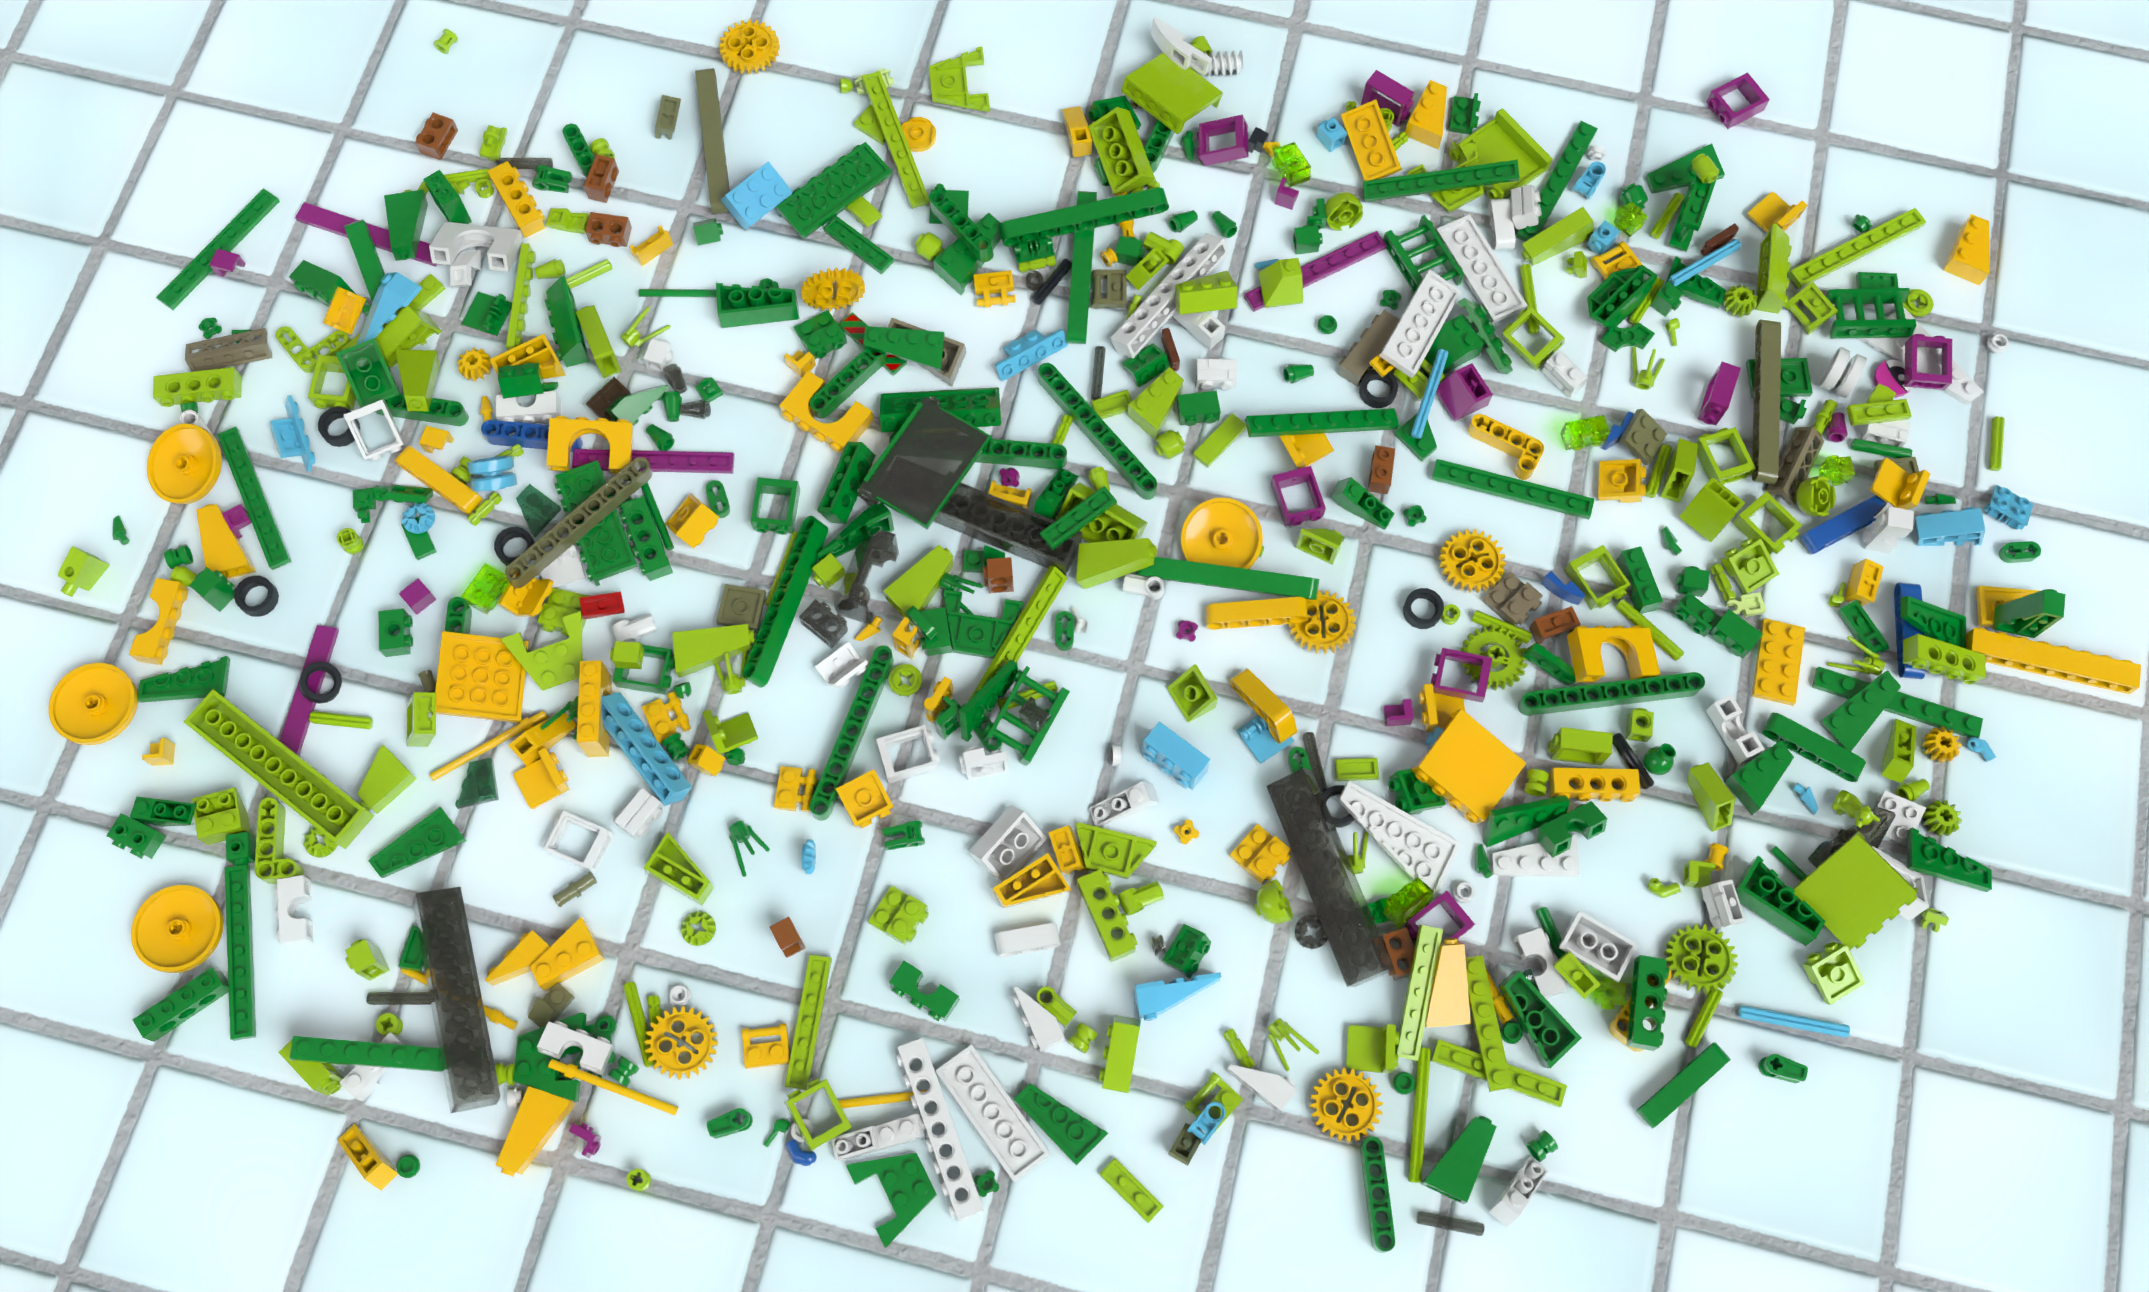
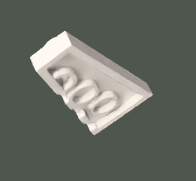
M1577 834L1572 835L1570 849L1553 858L1540 843L1492 853V876L1578 878L1580 872Z

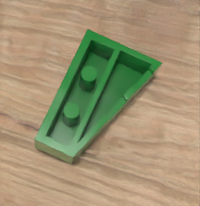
M2044 589L1998 605L1994 610L1993 629L2035 638L2064 617L2066 594L2059 593L2054 589Z
M1779 741L1732 774L1724 782L1748 812L1753 815L1762 807L1794 759V756Z

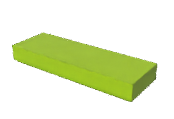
M1907 399L1854 404L1846 407L1851 426L1909 420L1912 417Z
M1232 413L1193 453V457L1208 468L1247 428L1246 424Z
M1116 1158L1099 1173L1147 1223L1164 1207Z

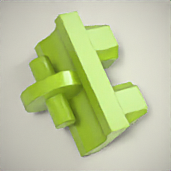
M488 125L487 130L483 133V143L479 152L480 157L488 158L489 161L499 162L508 133L507 128H497Z

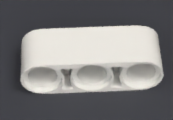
M1490 199L1488 214L1493 249H1514L1516 239L1510 199Z
M1056 923L1019 928L995 934L998 957L1048 950L1061 945Z

